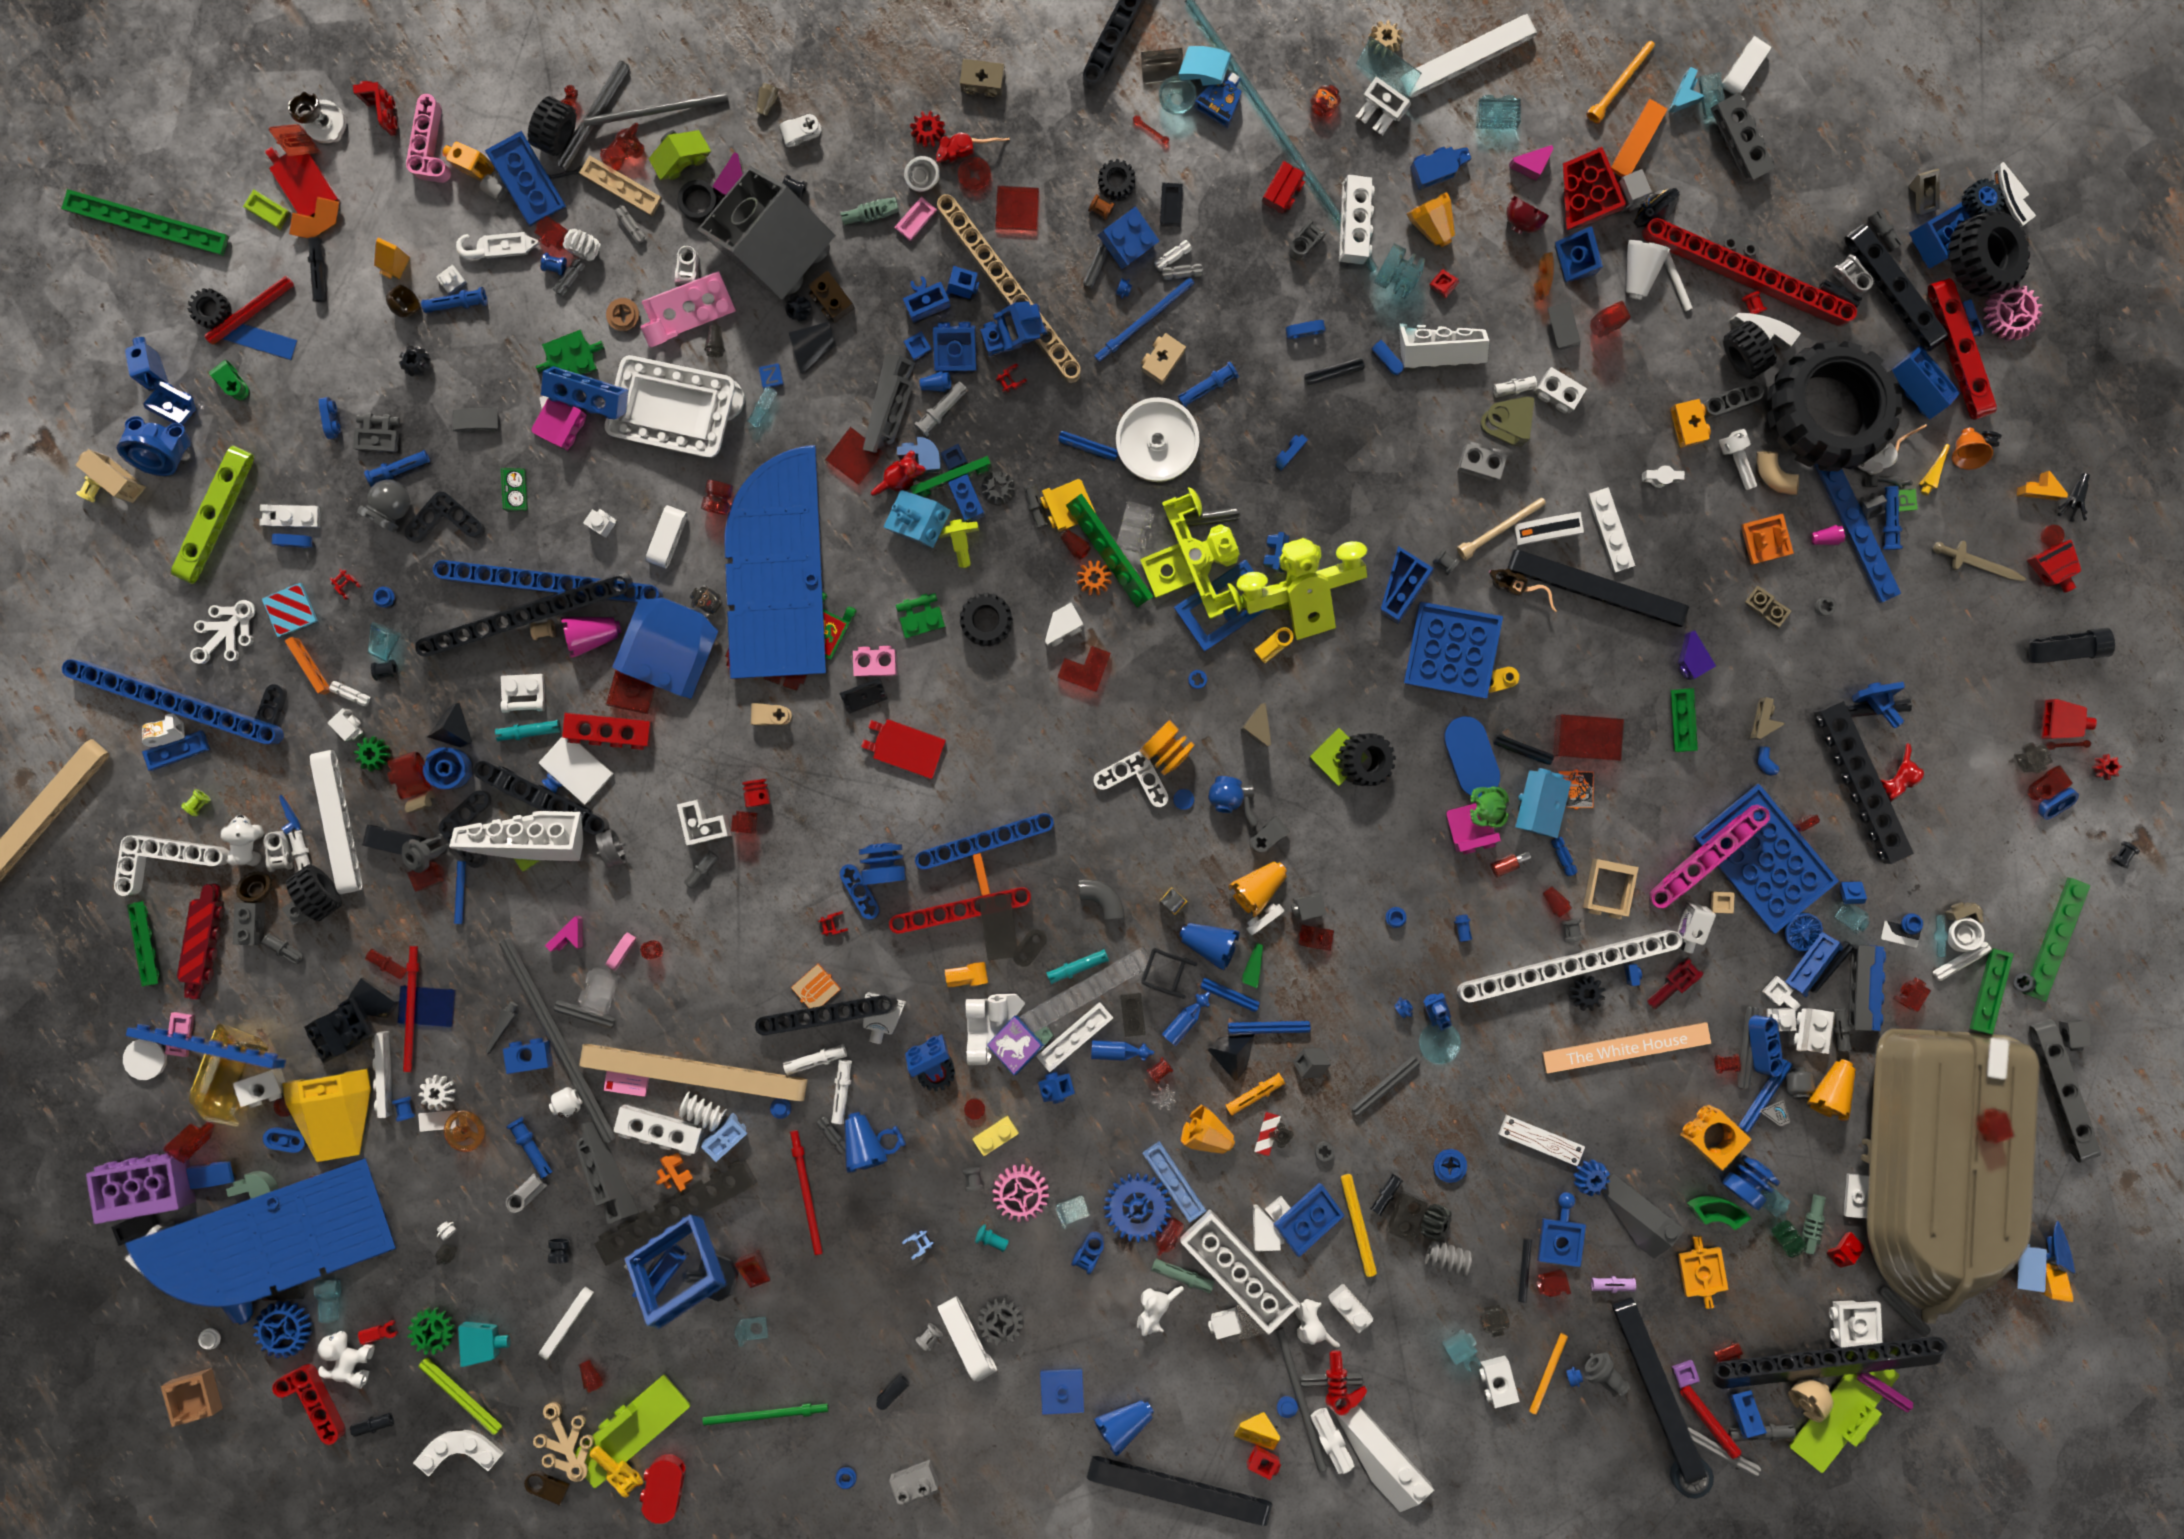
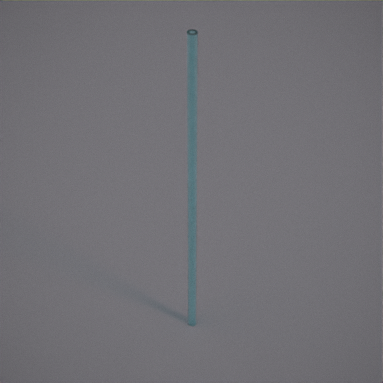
M1185 0V3L1216 48L1229 52L1194 0ZM1231 55L1229 67L1234 74L1240 77V83L1300 170L1305 173V177L1340 226V211ZM1353 237L1356 242L1360 243L1358 238ZM1371 257L1365 261L1371 273L1378 269V266Z

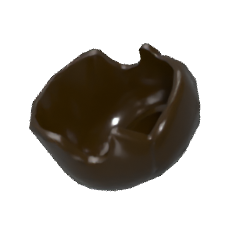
M303 91L300 95L294 96L289 101L288 111L291 117L299 123H313L320 117L321 105L315 93L310 95Z
M404 285L396 286L386 295L387 306L398 317L408 318L420 309V302L416 294Z

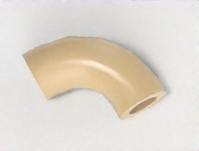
M1757 452L1758 473L1765 484L1776 492L1798 495L1799 474H1789L1780 468L1778 452Z

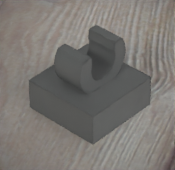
M1871 493L1870 500L1868 501L1861 497L1860 506L1866 520L1885 513L1887 500L1883 495L1877 497L1875 493Z

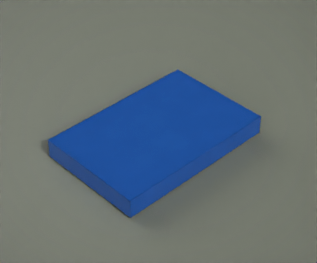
M1318 1183L1273 1225L1294 1254L1300 1257L1345 1215L1325 1187Z

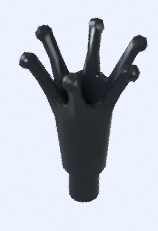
M2081 474L2071 496L2065 503L2058 506L2059 510L2063 509L2058 513V516H2062L2071 507L2073 509L2071 522H2074L2078 509H2081L2083 520H2087L2085 514L2088 512L2085 508V498L2089 486V474Z

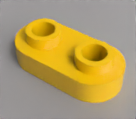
M1513 667L1493 670L1491 676L1492 685L1489 686L1488 693L1515 686L1519 681L1518 671ZM1507 673L1512 675L1511 681L1506 679Z

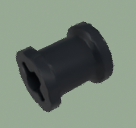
M787 174L782 184L786 185L801 200L805 195L807 182L797 181Z
M394 659L380 664L374 662L371 663V674L376 681L390 676L396 678L398 676V667Z
M2123 841L2121 843L2122 847L2110 859L2118 866L2128 869L2129 862L2135 854L2138 855L2140 853V850L2131 843Z

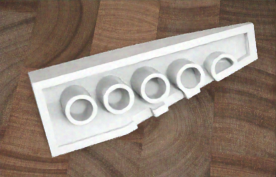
M538 811L533 812V815L524 817L517 815L513 816V819L504 821L497 819L492 820V823L483 825L477 823L456 827L453 830L449 847L472 853L516 859L580 861L583 847L582 817L580 812Z
M1341 1399L1337 1401L1336 1406L1340 1404ZM1359 1404L1350 1409L1346 1415L1335 1413L1371 1481L1399 1512L1419 1505L1434 1491L1428 1479Z

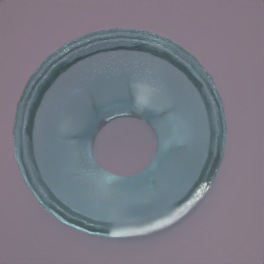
M1179 76L1169 77L1160 87V104L1170 114L1181 115L1188 112L1196 101V88L1190 80L1181 81ZM1174 94H1180L1183 97V102L1176 105L1171 101V97Z

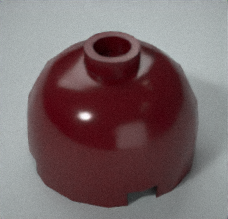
M1514 195L1506 209L1507 220L1513 225L1511 229L1521 235L1523 231L1527 233L1537 232L1549 218V215Z

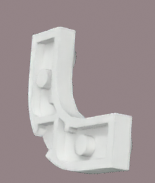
M470 1430L449 1431L435 1438L413 1464L427 1476H430L447 1456L460 1453L473 1458L484 1469L489 1471L504 1452L477 1432Z

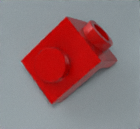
M1852 1232L1845 1233L1836 1248L1827 1251V1255L1836 1265L1842 1268L1854 1265L1865 1249V1246Z

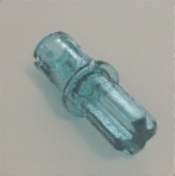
M768 386L765 388L758 403H754L756 406L747 419L749 423L759 428L766 412L770 411L768 409L777 395L776 390Z

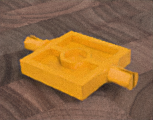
M1694 1236L1695 1249L1678 1254L1684 1293L1686 1297L1703 1296L1705 1308L1710 1309L1714 1308L1712 1295L1728 1290L1722 1250L1720 1247L1703 1248L1702 1236Z

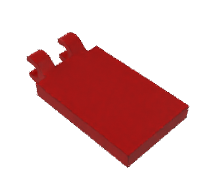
M294 139L283 141L288 149L299 148L297 144H293L296 143ZM273 147L265 151L274 164L269 168L298 214L314 217L317 197L340 201L310 153L290 156L286 153L280 157Z
M889 719L886 720L885 725L870 720L868 728L879 731L875 743L863 740L862 748L875 752L874 759L933 779L946 742L945 739Z

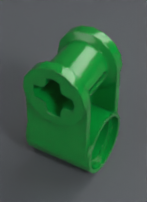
M223 360L209 371V375L227 395L239 401L249 396L250 390L248 385L228 360Z

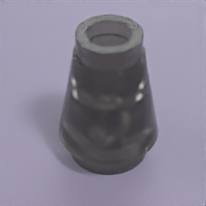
M710 325L708 327L704 347L708 357H722L725 351L721 326Z

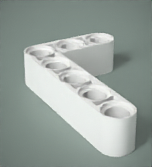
M141 835L126 836L120 843L114 890L121 896L138 894L143 885L147 857L207 866H222L227 864L229 850L224 847ZM134 840L137 843V847L135 850L132 847V843ZM154 843H156L158 847L156 852L153 851ZM175 846H177L178 848L177 855H174L173 849ZM195 849L199 851V856L197 859L194 857ZM216 852H218L220 855L218 861H216L214 858ZM130 861H132L134 864L132 870H130L129 868ZM127 882L130 883L129 891L126 889Z

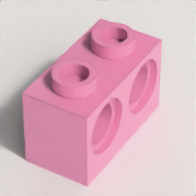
M879 646V650H870V647H858V651H853L854 677L897 676L896 650L891 649V646ZM885 655L891 658V663L888 666L880 664V659ZM864 656H868L870 659V664L867 667H861L859 664L860 659Z

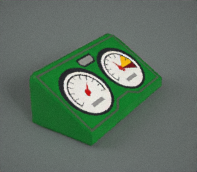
M501 468L503 510L507 512L528 510L526 470L520 468Z

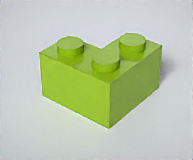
M700 130L667 135L649 157V161L660 180H675L688 165L695 164L699 166L706 161V157L712 151Z

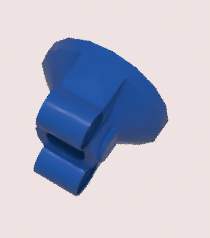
M133 416L126 420L124 433L116 448L121 458L134 468L156 476H169L177 470L184 451L191 445V439L184 426L180 423H173L168 427H164L156 423L145 424L141 417Z

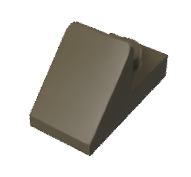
M1935 169L1918 174L1909 185V188L1916 192V213L1921 215L1940 209V170Z
M1767 697L1759 698L1750 739H1761L1785 724L1769 720L1775 710V705H1773L1774 699Z

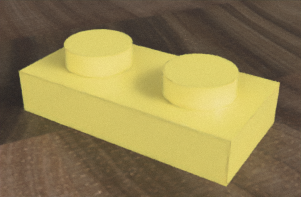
M1007 1115L973 1137V1141L982 1155L985 1156L1018 1135L1019 1132Z

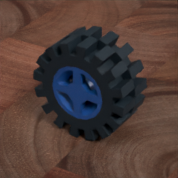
M1985 178L1984 180L1976 181L1964 190L1961 200H1965L1962 202V206L1967 207L1964 211L1970 212L1968 216L1972 218L1987 211H2000L2001 207L2004 206L2002 201L2005 200V197L2001 196L2003 191L1998 189L2000 185H1994V180L1989 181L1988 178Z

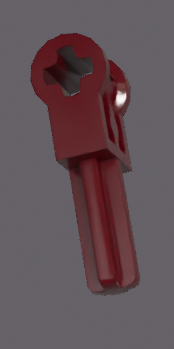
M1689 957L1681 961L1676 968L1665 976L1668 982L1647 1000L1653 1009H1657L1677 990L1681 994L1684 993L1703 976L1704 973L1698 971L1691 963L1692 960Z

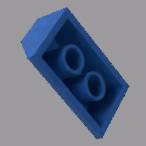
M1921 345L1892 369L1899 382L1898 385L1900 384L1905 390L1907 398L1913 400L1917 404L1919 412L1923 416H1927L1929 420L1949 407L1961 393Z

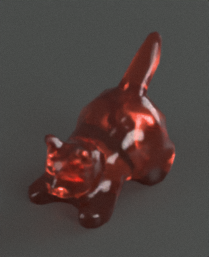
M637 122L631 125L630 128L621 129L617 132L615 140L607 148L601 149L600 156L604 164L611 165L612 169L620 171L628 157L632 156L637 159L643 155L645 147L635 135L639 125Z

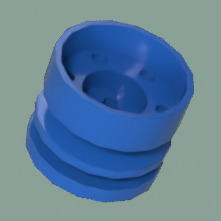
M873 844L859 849V855L869 854V859L860 860L862 864H870L869 869L861 871L863 885L906 880L905 867L895 865L894 862L903 858V855L894 856L893 853L895 850H902V844Z
M1743 1154L1740 1159L1747 1167L1745 1168L1736 1163V1168L1741 1172L1740 1176L1729 1172L1722 1181V1184L1759 1211L1767 1201L1761 1191L1764 1189L1769 1193H1773L1774 1190L1767 1183L1770 1182L1778 1187L1780 1181L1762 1163Z

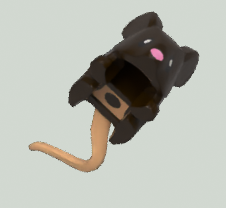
M1508 568L1505 570L1489 571L1492 583L1498 590L1502 588L1515 596H1520L1523 592H1531L1537 589L1546 590L1551 608L1557 612L1553 605L1552 593L1548 587L1544 585L1527 587V578L1521 574L1512 573Z

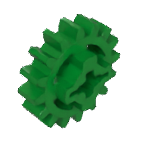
M429 1307L424 1312L421 1310L417 1313V1317L415 1316L411 1319L413 1324L409 1325L407 1329L411 1330L412 1333L407 1336L414 1340L411 1342V1346L418 1345L417 1352L424 1349V1355H427L431 1350L432 1354L435 1355L438 1353V1350L442 1352L446 1349V1345L449 1346L452 1343L449 1338L455 1336V1333L451 1332L455 1324L449 1323L452 1320V1316L445 1317L447 1311H443L440 1314L438 1307L433 1311ZM429 1318L427 1323L420 1324L423 1319ZM442 1338L440 1343L434 1344L436 1339Z

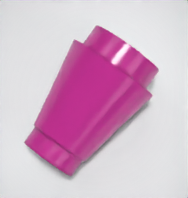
M1834 525L1812 533L1813 545H1840V543L1845 542L1843 526Z

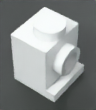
M592 509L583 523L606 538L617 523V520L601 509L598 512Z
M342 708L327 723L344 741H356L364 734L362 732L363 729L360 727L361 722L354 715L350 716L352 713L350 709Z
M1788 1007L1766 1008L1767 1017L1774 1018L1777 1021L1779 1031H1796L1795 1009Z

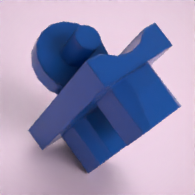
M1278 532V535H1268L1267 547L1276 548L1275 555H1265L1264 566L1284 573V570L1280 567L1279 558L1282 554L1283 545L1289 543L1290 536L1285 535L1284 532Z
M1443 993L1428 995L1424 999V1005L1432 1026L1438 1025L1440 1030L1450 1027L1452 1025L1449 1019L1451 1014Z

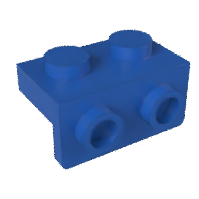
M156 380L154 382L156 389L143 403L144 408L172 423L184 425L196 411L193 397L186 392L176 390L167 382L163 383Z

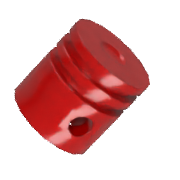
M767 779L742 782V785H744L743 790H745V793H743L745 807L771 804L769 790L766 789L768 784H765Z

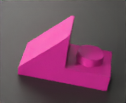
M580 915L575 916L545 945L550 952L562 950L568 944L567 939L577 949L583 947V918Z

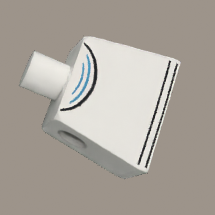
M868 992L866 993L865 998L879 995ZM884 999L883 1007L888 1009L890 1003L887 999ZM898 1000V1007L894 1012L863 1019V1028L872 1030L869 1042L881 1044L884 1033L893 1034L906 1001ZM865 1002L864 1011L868 1013L870 1007Z

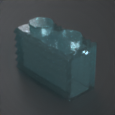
M1484 95L1478 99L1476 103L1477 129H1517L1521 123V99L1515 98L1514 95H1505L1502 98Z

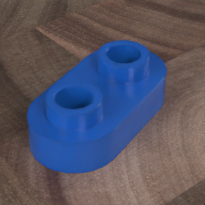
M330 397L320 398L319 410L324 434L327 439L338 438V434L341 433V427L336 420V402L331 400Z
M1303 434L1300 437L1295 435L1288 443L1291 447L1286 453L1282 450L1275 458V461H1277L1275 466L1282 471L1308 439Z
M2071 787L2061 789L2056 795L2050 799L2043 800L2039 804L2038 814L2045 820L2054 818L2073 806L2079 798V793Z
M274 1127L268 1129L263 1135L264 1145L273 1150L297 1153L302 1151L307 1145L301 1132L297 1130ZM275 1134L279 1136L278 1141L274 1139ZM295 1138L299 1139V1145L295 1143Z

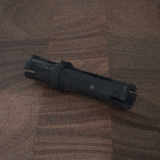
M318 237L308 238L309 256L307 260L310 263L312 301L326 302L323 270L325 257L322 256V239Z
M1910 699L1894 701L1895 704L1892 706L1897 713L1911 712L1912 705H1908L1911 703ZM1869 703L1846 705L1851 717L1877 715Z

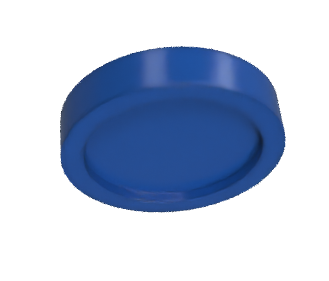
M1180 789L1174 794L1173 801L1177 808L1185 810L1193 805L1194 796L1191 791Z

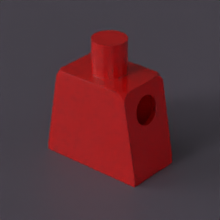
M2060 699L2045 700L2041 739L2084 737L2085 729L2094 730L2096 728L2097 720L2096 718L2087 717L2086 707Z

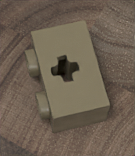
M963 59L960 77L961 90L967 94L984 93L989 97L1002 95L1005 74L1004 64Z

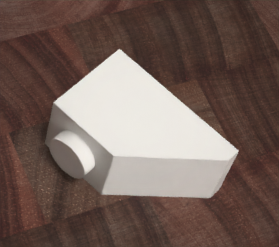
M1253 1205L1255 1251H1280V1244H1284V1239L1273 1225L1275 1222L1258 1205Z

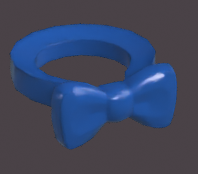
M894 1126L893 1129H885L877 1136L879 1143L884 1134L896 1135L898 1138L893 1149L887 1150L883 1148L885 1154H893L900 1146L906 1145L897 1126Z

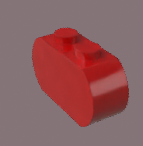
M661 1455L645 1470L643 1481L646 1482V1487L642 1489L640 1495V1502L643 1503L641 1511L645 1518L652 1523L663 1524L669 1522L679 1510L686 1466L675 1455Z

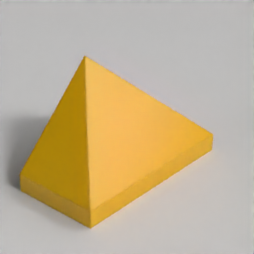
M1265 1412L1241 1422L1234 1433V1437L1270 1450H1274L1280 1441L1279 1434Z

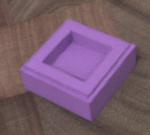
M1692 1360L1671 1366L1680 1388L1700 1382Z

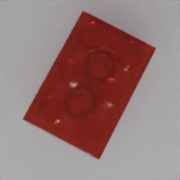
M1556 715L1554 757L1621 761L1624 719Z

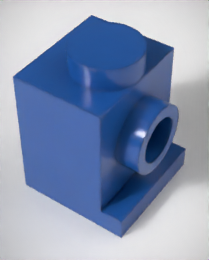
M953 266L946 294L950 295L952 293L970 299L972 293L976 294L978 289L977 273Z
M995 321L984 324V328L980 329L988 355L992 356L1004 352L1003 347L1005 345L998 324ZM993 333L997 334L995 339H991L989 336Z

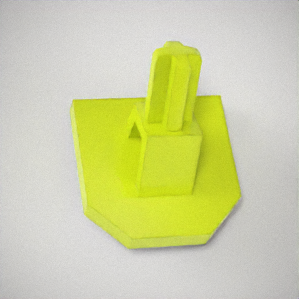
M962 519L950 521V525L943 527L938 537L951 536L960 568H967L971 565L966 533L979 531L977 522L967 523L962 522Z

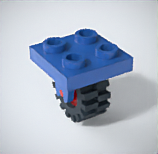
M942 1034L929 1038L926 1043L920 1046L911 1047L905 1053L911 1077L917 1075L919 1083L921 1082L924 1088L927 1086V1090L931 1091V1088H934V1091H938V1087L944 1090V1085L949 1087L951 1085L950 1081H954V1064L949 1056L946 1040Z

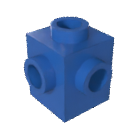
M1057 1072L1045 1075L1046 1079L1038 1082L1044 1102L1061 1103L1065 1101L1066 1097L1075 1094L1069 1073L1058 1075Z

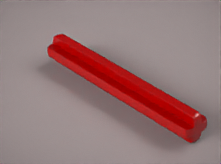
M1690 1385L1683 1387L1680 1390L1681 1395L1732 1459L1739 1457L1742 1453L1739 1447Z

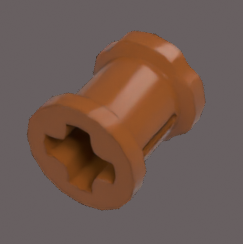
M1096 194L1088 211L1099 214L1103 217V220L1107 221L1115 204L1107 203Z

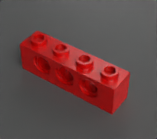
M564 713L562 738H567V743L580 744V740L589 741L588 745L601 746L602 742L610 743V747L622 748L623 744L631 745V749L644 750V746L649 747L652 722ZM589 724L591 727L590 734L582 735L580 731L581 726ZM605 726L612 728V735L608 738L602 735V729ZM626 728H631L634 732L630 740H626L623 737V731Z

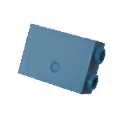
M900 490L883 527L898 536L933 548L951 510L936 501Z
M1539 768L1538 772L1529 770L1524 794L1519 795L1521 806L1516 828L1558 838L1571 781L1563 779L1564 775L1551 773L1550 770Z

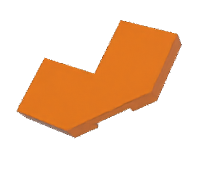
M317 197L314 217L292 213L289 234L310 238L336 224L339 202Z

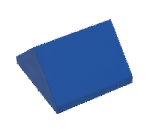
M1592 227L1585 228L1555 242L1566 282L1596 275L1603 267Z

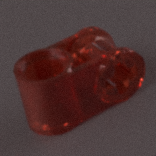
M2058 765L2033 782L2028 787V795L2035 801L2051 799L2059 792L2071 786L2073 782L2061 765Z

